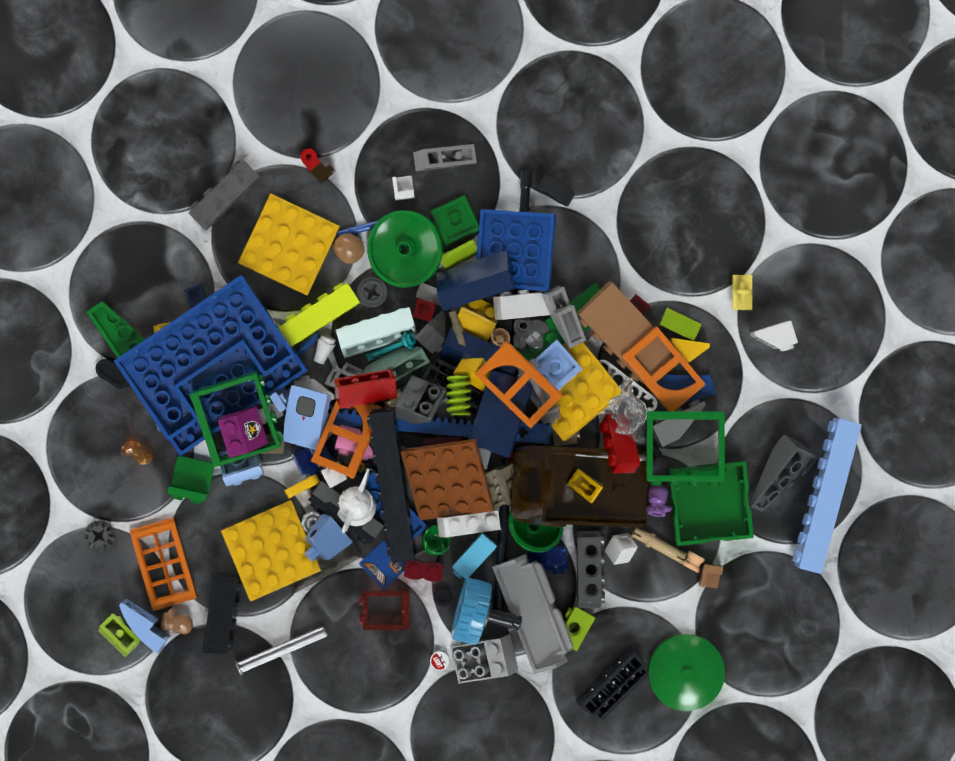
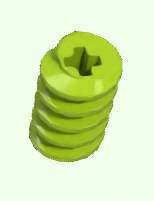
M470 376L447 377V380L452 382L447 385V388L452 391L447 392L446 395L452 397V399L447 400L446 403L452 406L446 408V411L452 413L451 415H471L470 412L465 411V409L471 407V405L465 403V401L471 400V397L466 396V393L471 392V389L466 388L467 385L471 384L470 381L466 380Z

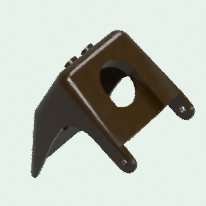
M519 446L514 452L511 505L513 519L521 523L553 527H566V525L646 527L648 497L646 451H638L640 465L634 473H612L611 466L608 464L607 449ZM578 468L603 484L602 490L593 503H590L568 485V482Z

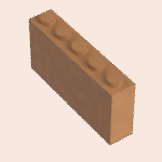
M608 282L577 312L579 322L584 328L588 326L592 330L590 333L596 341L601 340L605 344L603 348L610 355L614 354L618 358L616 362L623 369L627 368L631 372L629 376L636 383L639 381L644 384L621 356L654 327L612 282ZM657 336L634 357L651 376L673 354Z

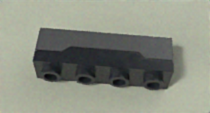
M322 480L308 499L311 502L310 506L317 511L321 509L326 512V515L331 516L334 521L340 522L343 529L345 522L337 515L340 510L338 504L339 497L342 494L333 487L330 488ZM373 516L364 525H350L346 532L357 534V539L365 545L367 542L371 544L385 524Z

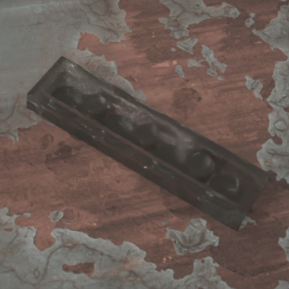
M352 541L348 547L329 560L317 559L322 571L289 586L293 594L362 557Z

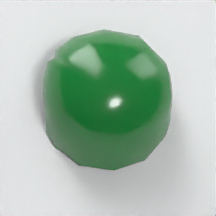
M432 525L422 536V547L430 555H442L449 549L451 537H439L438 525Z

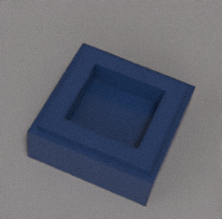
M202 283L183 290L190 308L208 298Z

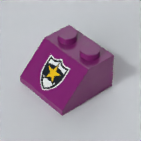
M257 406L219 417L218 424L229 458L249 453L268 444Z

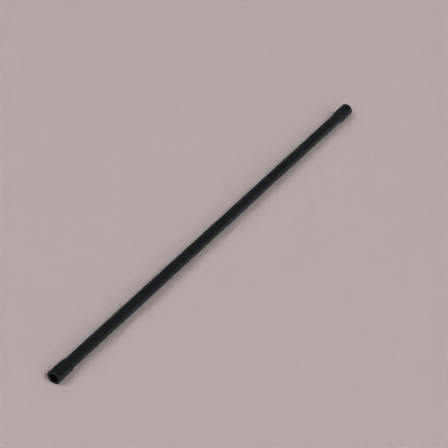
M521 170L519 212H529L532 170ZM514 289V295L518 294L517 291L522 289ZM518 318L512 319V331H511V345H512V346L514 345L513 338H514V335H515L513 326H514V322H515ZM503 457V465L508 464V459ZM505 504L500 506L499 520L501 530L498 531L496 565L505 562L507 556L510 505ZM495 578L493 609L504 610L505 598L498 580Z

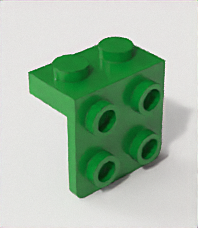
M184 456L177 457L172 483L168 487L167 494L172 495L171 498L176 500H183V497L189 498L190 502L195 504L206 502L214 472L213 463Z

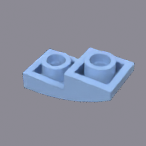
M283 387L269 396L279 412L287 409L290 388L286 389V387Z

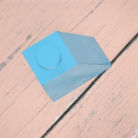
M481 532L452 565L453 573L460 579L463 577L465 579L469 578L495 550L497 544L484 532Z

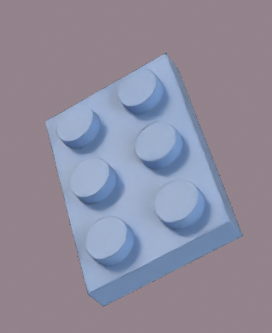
M558 340L535 359L537 364L542 366L537 370L558 390L583 369ZM533 389L530 398L536 403L538 407H541L539 399ZM543 390V392H544V394H545V396H546V398H547V400H548V399L550 398V396Z

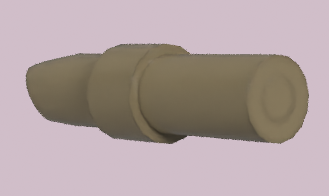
M452 311L449 313L453 325V332L456 335L458 344L466 347L462 325L459 322L456 311Z

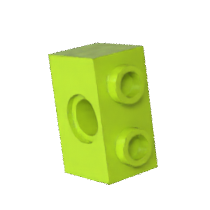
M574 605L573 608H568L564 618H566L565 625L573 643L572 649L577 651L595 620V616ZM572 622L579 624V629L576 632L569 630V625Z

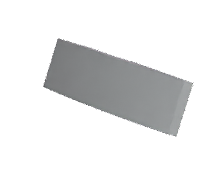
M557 285L551 288L550 291L541 293L550 316L568 348L586 341L574 305H570L565 288Z

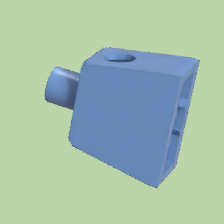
M322 514L305 538L311 547L304 554L312 562L318 556L329 560L348 547L352 541L345 533H342V529L331 516Z

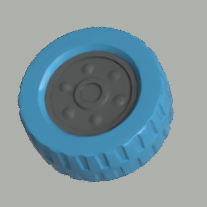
M466 578L458 599L451 638L459 642L477 645L487 623L519 630L522 616L492 609L490 603L492 585L485 581Z

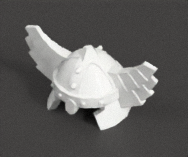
M367 469L359 487H349L339 497L338 504L340 510L337 515L345 522L342 533H345L350 525L360 526L366 524L375 514V498L371 492L365 489L370 469Z

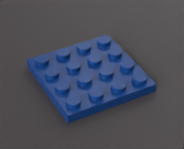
M481 209L476 260L508 250L514 268L510 270L515 284L514 289L550 291L556 214Z

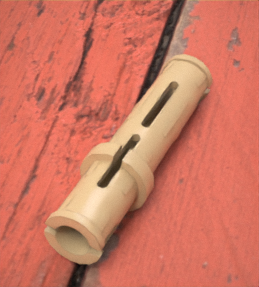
M634 528L635 531L633 530L631 534L632 538L643 542L646 547H652L680 564L683 563V559L687 555L686 552L655 537L656 534L654 533L650 534L641 528Z

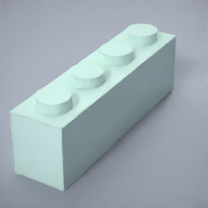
M409 307L400 308L395 312L381 314L378 317L362 320L359 323L345 325L336 329L344 358L402 341L405 331L412 333L414 336L417 335Z

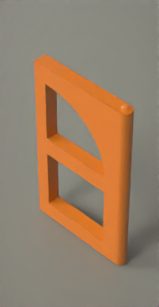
M657 326L621 356L667 411H675L706 385ZM658 336L674 356L650 376L634 356ZM679 362L696 381L690 386L678 390L666 389L656 383Z
M508 341L504 342L499 350L475 373L530 429L563 397V394ZM505 365L522 369L525 373L505 394L485 376L492 369ZM532 378L550 398L529 419L510 399Z
M336 400L311 462L354 479L372 434V429L367 424V416H369L372 409H381L382 407L373 403L353 406L359 413L363 423L362 435H358L333 424L340 409ZM329 433L358 444L348 467L320 456Z

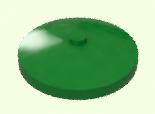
M409 210L395 211L382 217L371 230L367 243V254L372 269L383 281L396 287L408 288L426 282L436 273L443 257V242L435 224L423 214Z
M679 634L666 639L655 649L648 665V678L653 692L665 705L680 711H693L707 706L718 696L725 679V667L720 653L708 640L698 635Z

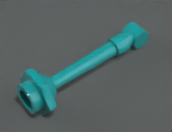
M405 331L402 341L366 354L368 362L403 345L413 349L416 343L415 336Z

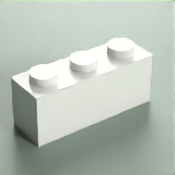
M518 290L516 295H511V291L502 292L500 296L493 297L495 320L550 315L541 294L545 291L535 290V293H529V290Z
M498 510L437 518L439 537H453L501 530Z

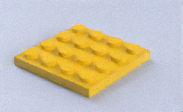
M270 193L238 263L308 296L340 226Z
M584 342L572 348H568L566 343L563 344L564 348L583 368L559 390L563 397L551 407L560 405L561 417L556 419L555 424L550 422L549 424L552 425L564 442L624 394ZM531 399V401H532V402L535 404V406L539 409L540 407H538V406L536 405V403Z
M292 500L221 530L250 601H254L322 571L317 559L312 562L304 554L311 546L305 539L307 535Z

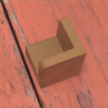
M702 563L699 586L718 588L723 567Z

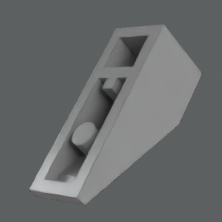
M474 144L430 148L413 152L416 172L477 163Z

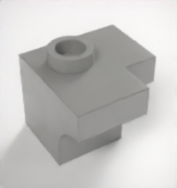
M347 362L342 369L333 367L325 385L335 389L334 379L359 375L363 370Z

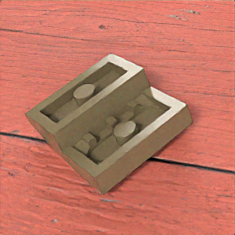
M513 462L485 471L494 509L504 504H512Z

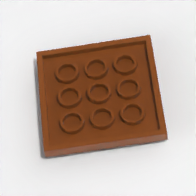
M476 439L402 449L403 463L417 513L421 520L491 512L494 510Z

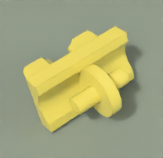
M732 275V310H752V275Z

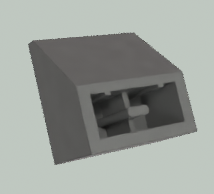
M411 376L395 406L396 417L411 424L431 422L447 389Z

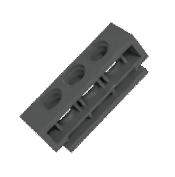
M599 529L577 530L578 608H601V603H605V591H602V584H605V574L601 572V565H604V553H601V545H604V534H600ZM594 545L596 551L593 554H587V546ZM593 564L596 566L595 572L587 573L586 567ZM589 584L596 585V590L592 593L586 591V587Z

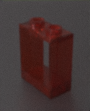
M364 590L363 595L359 596V605L363 606V614L359 616V623L363 625V630L410 629V590ZM368 596H402V624H368Z

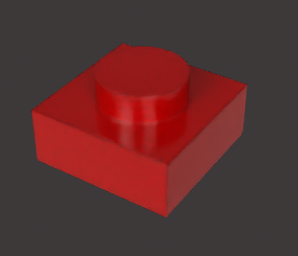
M417 299L413 317L430 322L436 304Z

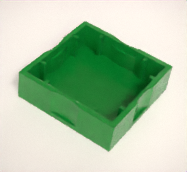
M746 461L725 462V482H720V486H708V482H701V486H691L689 482H681V485H670L669 482L674 537L677 546L701 544L715 540L731 541L754 538L752 515L748 503L749 485ZM718 463L668 468V476H718Z

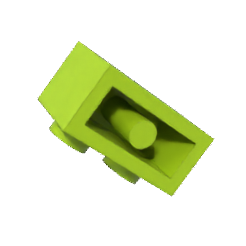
M112 614L99 626L98 631L126 658L139 645L140 639L132 629L130 630L125 625L126 622L120 616Z

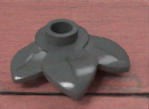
M518 318L513 326L515 332L513 342L519 351H522L526 345L534 349H542V334L549 332V327L541 320L530 321L528 318ZM520 324H525L527 328L521 329Z

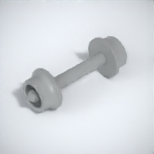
M535 359L529 360L536 369L542 367L537 364ZM517 367L519 372L518 378H520L525 372ZM530 378L531 385L542 406L547 401V398L542 388ZM560 405L550 408L541 418L543 424L549 422L555 424L556 419L561 417Z

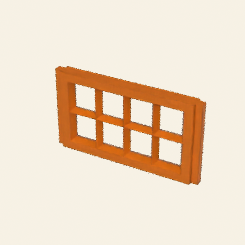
M174 517L129 530L153 611L198 598ZM171 530L173 542L160 545L157 533ZM153 535L156 547L142 550L139 539ZM175 546L178 558L164 561L161 550ZM158 551L161 563L147 566L144 555ZM180 562L183 574L169 577L166 566ZM163 567L166 579L152 582L149 571ZM185 578L188 590L174 593L171 582ZM167 583L170 595L156 598L153 587Z

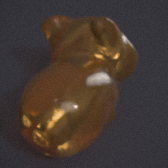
M134 436L121 448L122 457L124 455L126 458L132 456L141 465H146L153 459L152 450L145 444L138 443Z

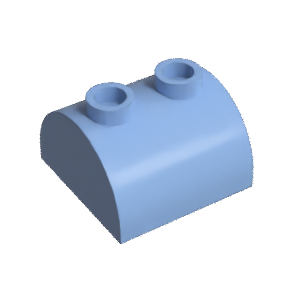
M226 450L220 452L221 456L227 455L228 452ZM259 454L220 466L222 478L226 486L239 485L242 481L258 479L261 475H264Z

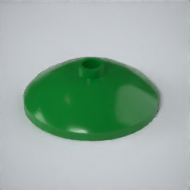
M510 511L508 518L510 533L514 540L524 549L532 552H545L552 549L560 541L563 527L517 522L513 519Z

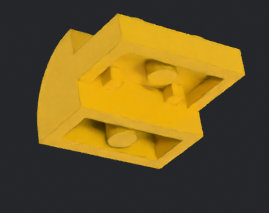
M481 299L464 304L457 315L463 332L488 342L498 320H495L494 306Z

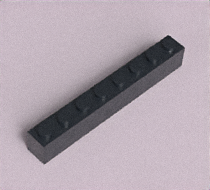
M395 407L372 409L369 416H367V424L372 429L370 443L375 449L373 462L374 465H377L378 472H376V482L380 483L381 489L378 492L379 501L383 502L381 516L382 520L386 522L384 535L385 538H388L389 545H387V555L391 557L392 563L414 561L417 551L401 455L402 450Z

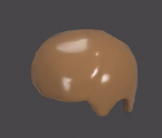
M352 233L340 235L335 240L333 246L335 255L347 264L356 263L363 257L365 252L363 242Z

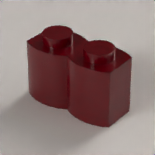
M419 559L406 561L404 576L412 580L424 578L430 582H439L443 577L444 565L437 561L423 562Z

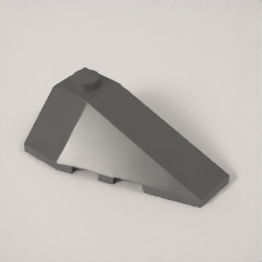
M444 311L436 315L435 319L433 318L415 336L432 354L434 352L438 354L443 349L446 340Z
M784 434L770 454L749 506L763 512L780 497V492L788 486L790 488L794 485L792 481L800 474L804 476L818 460L819 456L796 439Z

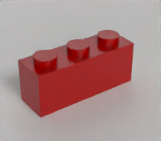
M391 369L334 379L336 400L340 409L362 404L369 405L372 402L389 401L390 399L397 398L395 376Z
M628 413L606 414L600 422V431L604 436V448L608 452V464L611 466L612 473H634L640 465V459Z

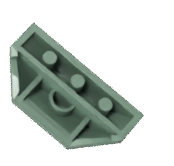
M399 347L367 365L361 374L391 369L395 376L396 389L403 392L411 376L422 379L430 361L422 347H413V349Z

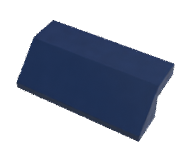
M508 250L436 273L437 295L442 311L514 289L515 284L510 272L514 268Z
M451 326L444 342L440 359L457 368L461 359L484 358L487 362L500 347L466 332H463L466 347L459 345ZM505 365L496 367L491 371L516 377L517 367Z
M491 371L489 380L504 394L518 381V378ZM528 382L510 399L524 414L533 390L531 383ZM486 386L468 440L476 439L478 448L487 450L492 454L510 458L522 420Z

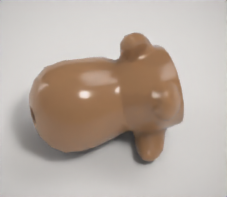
M174 608L163 613L161 620L163 632L172 630L174 633L188 634L192 630L193 620L190 616L174 615Z

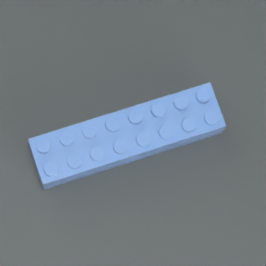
M833 418V421H830L828 424L827 432L830 433L828 440L825 439L822 450H824L823 458L819 459L817 469H820L818 477H814L812 487L815 489L813 495H810L808 498L807 506H810L808 514H804L802 524L805 526L803 532L799 533L797 543H800L798 551H794L792 559L795 562L794 565L800 569L822 574L862 424L840 418Z

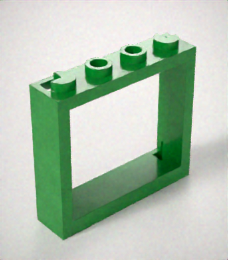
M258 371L191 391L190 393L214 468L279 448L282 444L281 441H284L281 430H277L275 424L278 422L275 411L271 412L269 406L272 404L269 393L265 394L263 388L266 386L263 375L259 376ZM254 380L273 440L249 453L229 458L228 454L221 456L201 396Z
M647 411L646 481H650V485H662V482H670V485H681V482H689L691 486H701V482H708V486H720V482H725V412ZM653 420H718V476L653 475Z

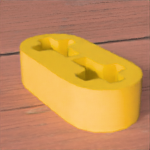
M314 474L285 489L284 492L289 499L320 483L317 474Z

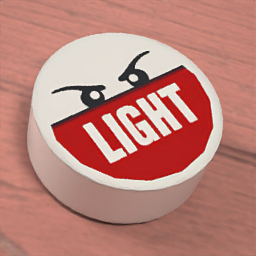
M436 651L430 658V664L437 671L445 670L449 665V657L443 651Z

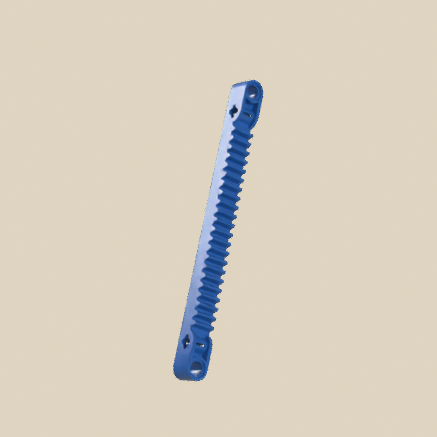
M329 405L328 413L333 410L334 405ZM339 409L333 423L334 425L363 428L362 419L356 410H353L351 413L350 409H345L344 413H342L341 409ZM437 417L436 421L432 418L431 422L411 424L397 418L398 430L405 432L469 437L473 427L471 420H468L467 424H465L464 419H461L458 424L455 418L450 423L449 418H445L442 422L441 417ZM524 422L521 423L520 429L524 426L528 434L521 437V434L518 433L516 441L551 444L552 425L536 423L530 429Z

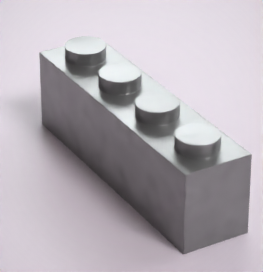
M239 160L231 166L232 171L228 175L223 174L217 180L219 183L214 188L210 187L203 194L205 197L200 202L197 200L190 206L189 209L191 211L188 214L204 230L207 231L261 178L245 160L241 162Z

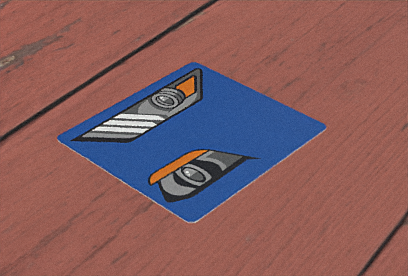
M382 541L359 563L383 590L398 578L405 569V562L392 563L391 557L387 555L388 544L385 541Z

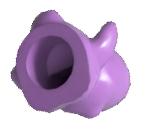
M653 485L648 492L650 505L646 507V511L651 516L664 517L666 512L672 510V506L665 505L668 490L663 485Z

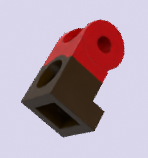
M313 149L302 151L300 156L302 163L321 184L336 172L330 164L325 167L318 160V155Z

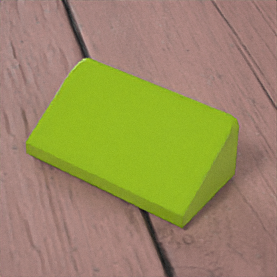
M470 240L443 254L441 262L444 268L448 270L477 255V246L474 240Z
M669 308L666 309L659 323L660 326L691 341H695L702 325Z

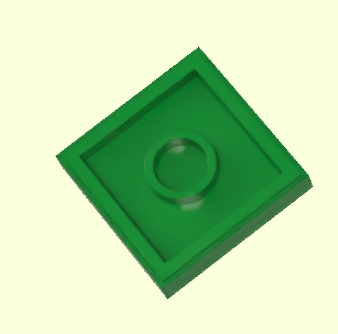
M465 195L430 211L446 246L479 231V224Z

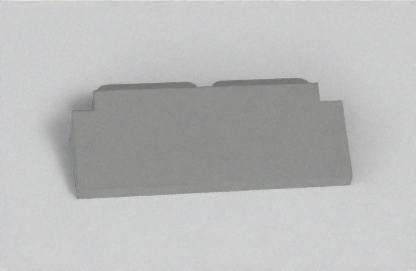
M524 554L493 566L492 568L510 613L522 616L521 626L517 631L534 674L558 668L568 662L565 653L572 650L573 643L561 612L555 607V597L542 564L537 560L529 563L527 555Z

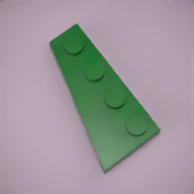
M102 301L87 311V314L117 358L145 340L105 302Z

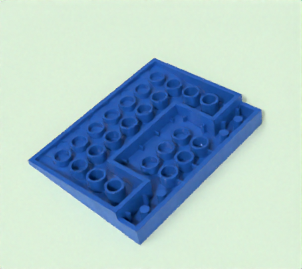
M240 275L114 360L161 432L171 442L180 456L205 440L190 397L191 391L258 371L259 376L263 375L266 386L263 387L265 394L269 393L271 396L309 370L243 275ZM254 380L201 396L213 433L220 430L218 424L219 417L249 409L261 403Z

